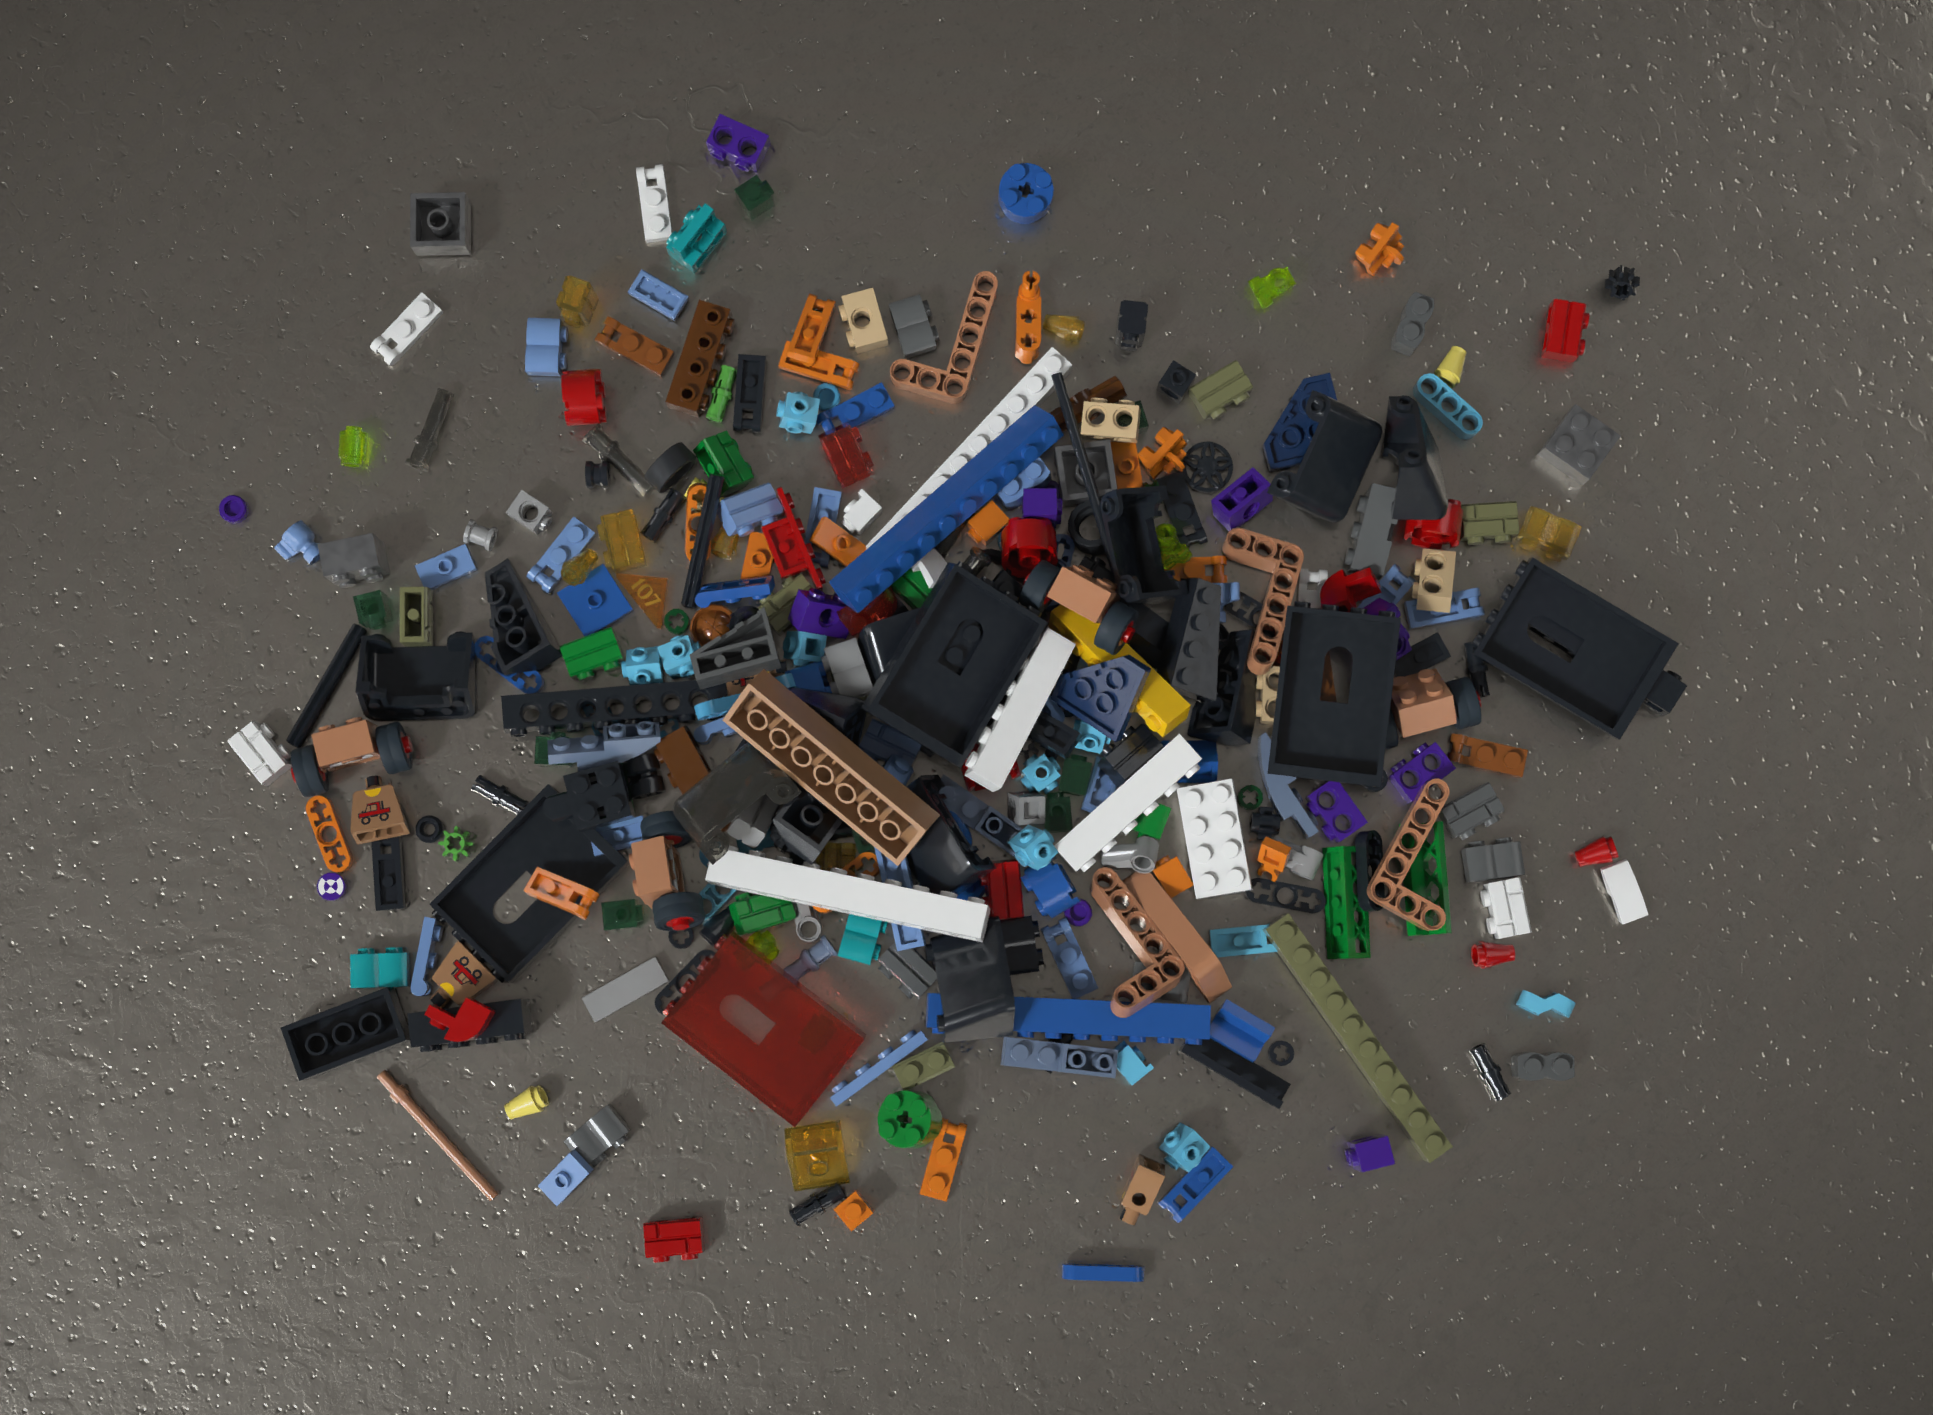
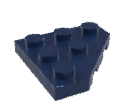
M1330 373L1302 380L1263 444L1269 472L1301 465L1319 424L1310 419L1306 414V404L1312 390L1337 400Z
M1128 654L1059 676L1051 700L1114 742H1117L1123 737L1151 668Z

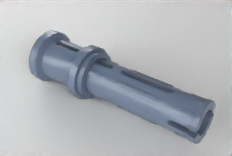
M822 935L821 940L810 949L802 950L801 957L759 987V990L768 1002L811 970L813 972L819 970V965L831 956L836 957L838 955L837 950L825 935Z

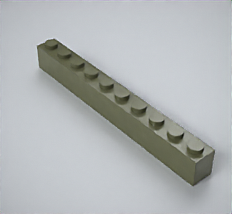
M1285 913L1262 929L1421 1158L1431 1163L1451 1149L1453 1146L1290 914Z

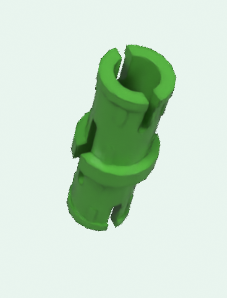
M721 365L716 385L710 393L712 398L706 414V418L709 420L723 422L728 400L732 399L733 394L731 390L737 374V370L727 365Z

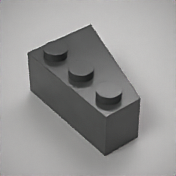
M1372 483L1364 496H1359L1356 511L1360 512L1358 522L1354 521L1350 536L1355 538L1353 548H1348L1345 557V564L1349 565L1348 573H1355L1370 567L1378 580L1384 575L1392 545L1391 538L1394 525H1397L1398 519H1392L1391 506L1395 498L1396 488Z
M765 607L758 610L757 614L746 621L736 624L735 628L721 637L719 635L690 654L695 678L700 690L757 675L763 669L768 672L781 668Z

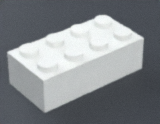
M1226 779L1178 788L1177 794L1196 899L1253 890L1234 780Z

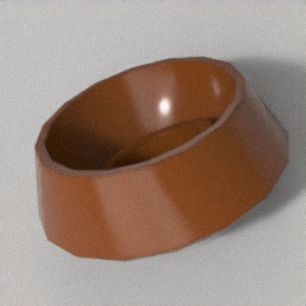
M711 604L706 608L698 610L690 624L693 641L695 643L699 642L702 647L719 635L721 637L729 632V628L726 625L730 623L731 610L716 604Z

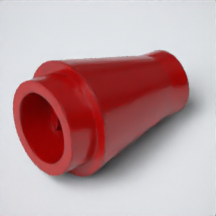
M1602 836L1580 850L1574 851L1580 867L1613 862L1612 859L1619 857L1611 836L1607 838Z
M1479 941L1478 944H1474L1471 948L1473 965L1485 969L1514 961L1515 948L1512 944L1504 945Z

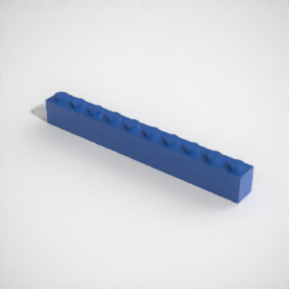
M1036 405L1031 407L829 581L840 600L857 613L863 610L1064 436L1054 416Z
M927 993L926 1027L932 1028V1033L943 1034V1032H938L936 1019L937 1015H941L942 1009L940 993ZM1014 997L1015 1017L1013 1031H1017V1037L1034 1038V1032L1045 1033V1038L1062 1039V1033L1073 1034V1039L1090 1040V1035H1101V1041H1118V1036H1129V1042H1146V1037H1157V1043L1174 1044V1038H1184L1185 1044L1202 1045V1039H1210L1211 1005L1150 1003L1127 1018H1120L1112 1013L1110 1008L1111 1001ZM1119 1001L1124 1005L1131 1004V1002Z

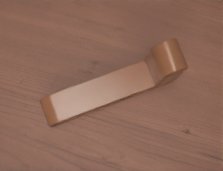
M983 271L974 278L947 371L907 359H898L890 367V378L895 387L951 404L961 403L966 398L997 295L998 280L993 273ZM981 282H989L993 288L985 292L980 290L978 285ZM975 307H981L985 310V314L981 317H975L971 314V310ZM970 332L976 334L978 338L975 342L968 343L964 341L963 336ZM960 358H965L970 362V365L967 368L961 369L955 365V362ZM899 369H906L910 372V375L906 379H899L895 376V373ZM931 376L935 378L936 383L931 387H926L921 381L924 377ZM951 384H959L962 387V391L955 395L949 393L947 388Z
M1234 528L1228 532L1222 546L1223 555L1231 561L1272 573L1247 659L1248 669L1252 673L1264 675L1270 671L1277 657L1285 628L1287 606H1291L1304 560V553L1295 544L1243 528ZM1231 542H1239L1242 545V547L1236 548L1231 544ZM1263 549L1268 553V555L1263 556L1259 554L1257 550ZM1289 557L1293 559L1295 563L1289 564L1284 560V558ZM1281 581L1286 583L1288 585V588L1279 587L1277 582ZM1270 606H1277V607H1279V609L1281 610V612H1280V613H1275V612H1273V611L1270 609ZM1269 630L1275 637H1267L1263 634V631ZM1256 655H1263L1268 662L1258 661Z
M1432 779L1421 786L1367 887V895L1371 901L1426 931L1442 928L1446 921L1444 910L1401 884L1449 796V787L1441 779ZM1430 785H1436L1441 790L1438 800L1432 799L1429 796L1428 789ZM1418 809H1422L1427 813L1428 819L1425 824H1420L1415 819V812ZM1406 833L1414 838V846L1411 849L1405 848L1401 841L1402 836ZM1391 858H1396L1401 863V870L1397 874L1392 873L1388 868ZM1380 882L1384 883L1388 888L1385 898H1379L1375 893V886ZM1404 896L1409 897L1413 903L1412 909L1409 912L1403 911L1400 907V900ZM1428 910L1434 911L1437 915V922L1433 926L1428 925L1425 921V913Z
M1102 867L1095 871L1093 875L1090 893L1146 967V969L1119 985L1113 994L1110 1003L1112 1013L1117 1017L1127 1018L1175 988L1181 980L1185 967L1182 959L1117 873L1111 868ZM1105 881L1110 887H1102L1098 882ZM1114 903H1122L1126 906V909H1119ZM1137 924L1141 926L1143 930L1135 931L1131 928L1130 925ZM1154 946L1159 950V953H1151L1147 947ZM1164 969H1173L1176 975H1167ZM1149 983L1154 989L1146 990L1141 984ZM1118 998H1128L1131 1004L1124 1005L1119 1002Z
M1135 871L1122 880L1182 959L1196 987L1209 1004L1232 988L1217 956L1151 873L1144 874Z

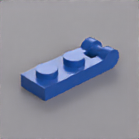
M881 382L832 409L821 412L817 415L816 422L819 426L822 425L827 442H831L894 409L895 405ZM838 417L842 425L834 427L831 420Z
M774 576L704 584L695 597V603L698 607L706 608L714 601L725 600L726 603H735L746 597H752L754 600L764 599L772 593L775 587Z
M1212 1146L1203 1155L1200 1163L1190 1172H1187L1159 1200L1158 1204L1163 1209L1167 1208L1173 1214L1172 1218L1177 1223L1181 1222L1233 1166ZM1179 1194L1187 1200L1183 1206H1180L1174 1200Z

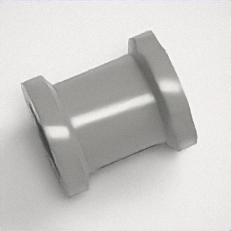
M471 519L464 531L463 542L466 544L472 542L484 546L487 551H491L497 539L498 528H487L476 524V521Z

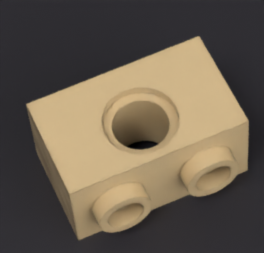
M869 288L843 295V305L838 307L842 322L848 320L850 330L846 331L849 347L855 346L857 354L888 346V338L874 289ZM862 316L870 320L869 324L864 327H859L855 324L856 319Z

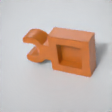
M1266 836L1261 844L1257 861L1261 863L1257 871L1258 875L1262 876L1263 872L1267 871L1272 874L1271 881L1275 882L1287 865L1291 847Z

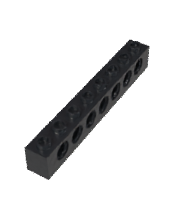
M690 680L501 696L503 729L505 734L510 733L511 737L527 736V732L539 731L540 735H549L556 733L555 729H567V732L573 733L584 731V727L595 726V730H603V726H610L615 723L624 725L651 721L659 722V725L668 724L667 719H679V723H692L697 718L694 705L691 702L692 699L698 695L704 696L707 701L726 697L727 687L726 683L700 690L697 681ZM676 698L680 704L678 708L669 710L664 706L665 700ZM641 700H647L652 704V707L647 712H640L636 709V704ZM619 702L624 706V709L620 714L614 715L608 711L609 705ZM584 705H593L596 708L595 713L590 717L581 715L580 709ZM557 707H564L568 711L563 719L554 718L552 712ZM529 709H535L539 712V717L535 721H527L524 719L525 712ZM723 716L710 718L707 721H715L723 718Z

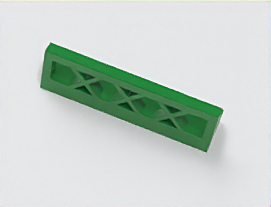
M1436 821L1433 824L1432 828H1434L1435 838L1433 843L1430 844L1426 837L1403 883L1405 888L1440 906L1446 914V921L1442 928L1426 931L1406 920L1408 936L1452 933L1443 821ZM1404 834L1401 839L1402 844L1405 848L1411 849L1414 846V838L1410 834ZM1432 856L1436 859L1437 868L1434 872L1429 869V860ZM1434 884L1439 888V896L1436 901L1431 896V888ZM1405 896L1406 912H1409L1412 909L1413 903L1409 897ZM1428 910L1425 913V921L1430 926H1433V916L1435 915V912L1432 910Z
M1355 846L1322 848V854H1324L1323 876L1324 896L1326 899L1327 959L1371 958L1369 912H1365L1360 908L1358 892L1356 895L1353 892V883L1357 884L1356 865L1355 867L1352 865L1351 852L1356 853ZM1355 910L1359 913V921L1357 923L1354 920ZM1357 938L1360 940V953H1356L1355 940Z

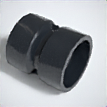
M655 753L639 755L622 762L625 776L631 780L627 784L631 800L647 798L666 792L663 777L657 773L661 768Z

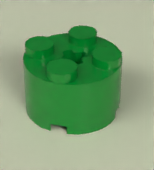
M898 1091L889 1094L882 1103L878 1112V1131L882 1138L895 1147L921 1148L929 1144L940 1133L942 1113L934 1102L935 1100L928 1094L917 1091ZM908 1117L912 1118V1123L908 1122Z

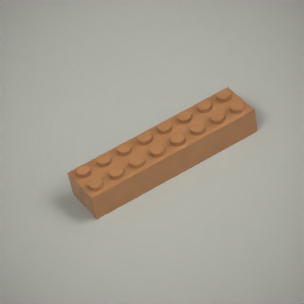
M765 669L748 683L722 720L897 866L913 850L940 816V814Z

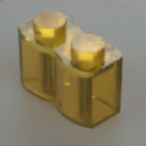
M1530 506L1526 511L1519 528V534L1515 540L1519 541L1520 546L1529 551L1542 550L1546 553L1545 556L1547 558L1561 562L1562 559L1567 560L1570 557L1582 527L1545 510Z

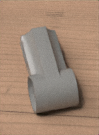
M1273 835L1271 839L1291 847L1286 867L1303 878L1314 880L1324 854L1310 847L1298 846Z
M1142 836L1137 838L1134 844L1114 845L1107 853L1101 850V863L1103 867L1111 869L1132 868L1139 873H1150L1155 868L1159 843L1152 837Z
M791 902L796 913L795 923L798 937L806 942L817 941L822 935V925L818 911L810 905ZM806 922H814L817 926V932L813 937L807 938L802 933V927Z

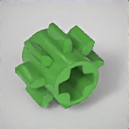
M455 826L454 833L444 830L443 833L446 837L444 841L438 842L439 845L444 846L446 849L442 855L447 857L452 853L453 860L456 862L459 861L460 855L470 857L468 852L469 846H475V843L468 840L471 832L466 831L460 834L461 830L458 826ZM454 838L458 840L462 839L459 842L461 846L460 849H452V847L454 846L452 840Z

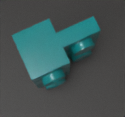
M706 203L703 207L698 205L695 210H690L683 220L684 225L678 232L674 231L666 242L668 254L694 274L727 233L725 223L716 218L714 209ZM701 235V239L698 242H696L698 237Z

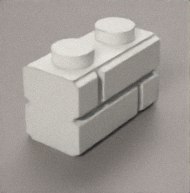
M251 721L227 742L260 784L269 786L292 767L291 762L288 760L291 758V754L282 744L277 746L272 739L275 734L266 723L260 724L256 721Z
M1521 878L1483 884L1484 890H1481L1480 894L1483 906H1488L1490 918L1486 919L1489 934H1494L1495 939L1531 933L1532 929Z

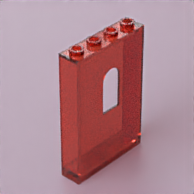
M735 931L729 937L723 934L714 945V948L718 951L712 958L706 956L696 968L700 971V974L694 981L689 977L679 990L683 994L677 1003L671 1000L662 1012L666 1017L661 1023L788 1123L796 1127L861 1045L866 1034ZM726 996H741L775 1023L759 1045L723 1018L720 1013V1003Z

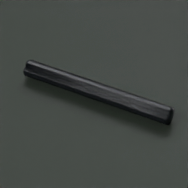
M710 474L681 601V605L688 608H695V597L700 590L724 477L718 474Z
M355 623L352 624L288 735L286 741L296 748L302 746L361 643V636L366 635L367 630Z

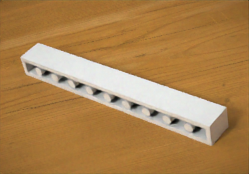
M1051 347L866 545V549L1034 405L1040 407L1055 391L1051 375L1062 372L1065 380L1072 371V364L1056 349Z
M723 844L722 849L713 847L705 878L711 885L973 941L983 942L990 908L984 904L985 900L968 897L966 901L957 899V894L948 891H941L940 895L929 893L930 889L924 886L913 885V888L910 889L901 887V882L886 879L885 883L874 881L875 877L867 874L858 873V877L848 876L846 870L832 867L830 871L820 870V865L815 863L810 865L808 862H804L803 866L792 864L793 860L787 857L776 856V860L765 858V853L749 850V854L738 852L739 848Z

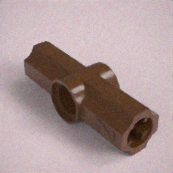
M1116 376L1092 389L1087 388L1078 392L1070 398L1077 424L1082 423L1084 401L1091 402V398L1107 399V403L1116 404L1119 400L1126 398L1127 394ZM1060 406L1050 412V414L1054 416L1062 433H1064L1068 429ZM1096 412V413H1094V414L1091 416L1090 421L1094 420L1095 418H1097L1098 416H1100L1102 413H1101V412Z

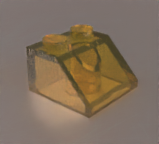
M840 1120L784 1129L786 1155L794 1192L832 1186L837 1181L840 1184L850 1183Z

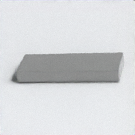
M654 957L582 997V1000L596 1023L668 983L669 979L657 957Z

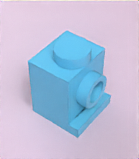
M1124 1040L1113 1048L1118 1050L1116 1068L1130 1085H1134L1154 1068L1151 1063L1145 1066L1143 1061L1146 1058L1136 1046L1131 1049Z

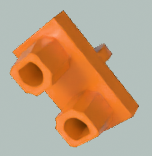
M1392 222L1388 227L1377 223L1370 234L1371 239L1377 242L1372 248L1363 243L1356 250V257L1365 265L1368 274L1375 276L1382 265L1389 268L1392 262L1400 265L1404 261V257L1400 253L1404 245L1400 243L1402 236L1398 232L1399 226Z
M1162 427L1155 436L1156 442L1161 447L1155 452L1146 446L1137 455L1140 462L1145 466L1148 476L1153 480L1162 471L1169 474L1174 468L1180 472L1185 469V465L1181 460L1187 455L1183 450L1187 443L1183 439L1184 434L1178 429L1173 432L1166 427Z

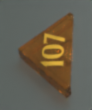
M617 573L616 578L656 628L662 630L668 579Z

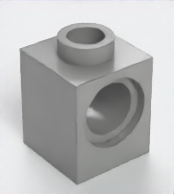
M523 490L520 491L506 511L512 519L537 535L541 530L545 531L552 521L551 515L553 512L550 508ZM530 508H537V517L533 520H527L525 518L526 512Z
M1029 791L1008 792V819L1017 825L1045 824V796L1035 791L1031 793Z

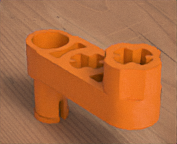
M1030 271L1023 274V282L1019 286L1016 299L1015 357L1024 364H1031L1038 358L1041 344L1040 287L1038 286L1040 275L1033 271L1032 277H1030ZM1025 316H1032V322L1026 323Z

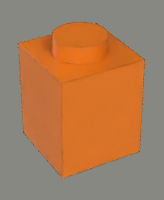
M991 500L967 522V527L970 529L967 533L977 544L982 542L987 546L1008 525L1009 518Z
M1168 855L1156 862V869L1151 871L1154 878L1170 898L1193 886V882L1177 856L1173 859H1170Z
M857 1189L833 1209L851 1232L874 1213L873 1208Z

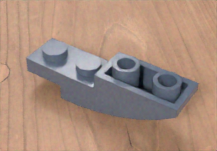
M642 721L636 724L624 725L615 723L610 726H603V736L586 735L578 738L559 737L547 740L549 764L577 762L579 772L615 761L620 763L627 761L661 742L659 722Z
M1265 732L1258 738V759L1267 796L1276 814H1280V821L1283 822L1291 816L1305 839H1308L1319 832L1316 828L1319 825L1318 821L1311 811L1306 812L1300 804L1303 802V799L1295 788H1289L1288 784L1296 780V777L1267 774L1272 735L1269 737Z
M943 774L941 780L945 787L939 791V794H945L947 797L943 802L948 810L956 813L970 829L1015 858V852L1008 841L1017 835L1022 828Z
M1004 1037L1001 1065L1115 1078L1118 1050Z

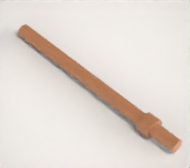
M386 1070L382 1071L377 1078L390 1091V1097L397 1104L401 1103L489 1201H492L499 1193L409 1096L410 1092L403 1084L399 1085Z

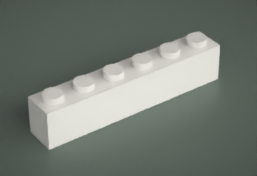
M1048 627L1042 631L1005 693L1006 696L1002 704L999 703L991 717L993 721L990 727H985L980 735L978 742L981 744L977 752L973 751L968 757L965 764L968 767L965 773L966 777L992 792L1002 788L1076 645L1075 643Z
M1178 734L1054 845L1059 855L1075 872L1080 869L1083 872L1087 871L1096 862L1093 857L1102 850L1104 853H1107L1117 844L1114 838L1123 831L1127 835L1138 825L1135 821L1137 817L1142 813L1148 816L1159 806L1156 802L1157 799L1163 794L1168 798L1180 787L1177 782L1184 775L1188 779L1201 768L1198 763L1202 758Z

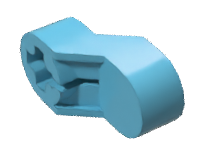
M1523 990L1516 1005L1537 1016L1545 1011L1552 1010L1569 1018L1576 1003L1556 992L1541 998Z

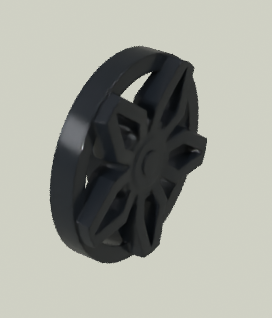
M1206 441L1195 444L1186 452L1187 455L1182 461L1185 469L1182 472L1186 483L1192 489L1202 493H1213L1226 486L1233 473V461L1229 452L1223 446ZM1203 447L1201 452L1202 458L1199 455L1191 454L1195 450ZM1207 447H1210L1211 456H1206L1205 454ZM1215 449L1219 450L1225 457L1218 456L1215 459ZM1188 458L1196 459L1198 461L1197 464H1193ZM1218 461L1228 462L1223 466H1218ZM1186 464L1191 469H1196V471L1193 472L1191 479L1187 474ZM1228 468L1227 477L1223 481L1221 473L1218 471ZM1196 475H1199L1202 479L1194 483ZM1216 475L1220 484L1216 483L1212 477ZM1208 479V482L1214 487L1204 488L1199 485Z

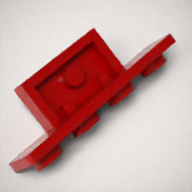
M782 487L776 489L777 496L786 518L761 527V530L781 579L808 570L815 589L823 591L822 584H825L826 581L821 569H815L811 559L816 557L810 542L804 543L801 534L805 533L801 519H795L791 509L795 508L792 497L789 492L784 494Z

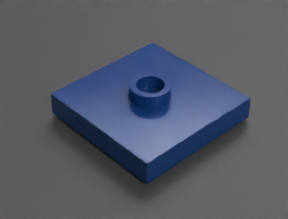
M601 564L557 592L584 637L604 630L634 611L604 564Z

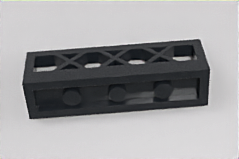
M1211 1038L1202 1039V1045L1185 1044L1184 1041L1179 1049L1181 1053L1277 1109L1281 1108L1283 1104L1282 1099L1291 1084L1260 1065L1248 1061Z

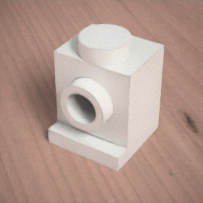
M863 489L858 492L860 499L858 501L854 499L844 509L846 514L840 522L849 533L852 534L855 531L860 536L883 513L882 507Z

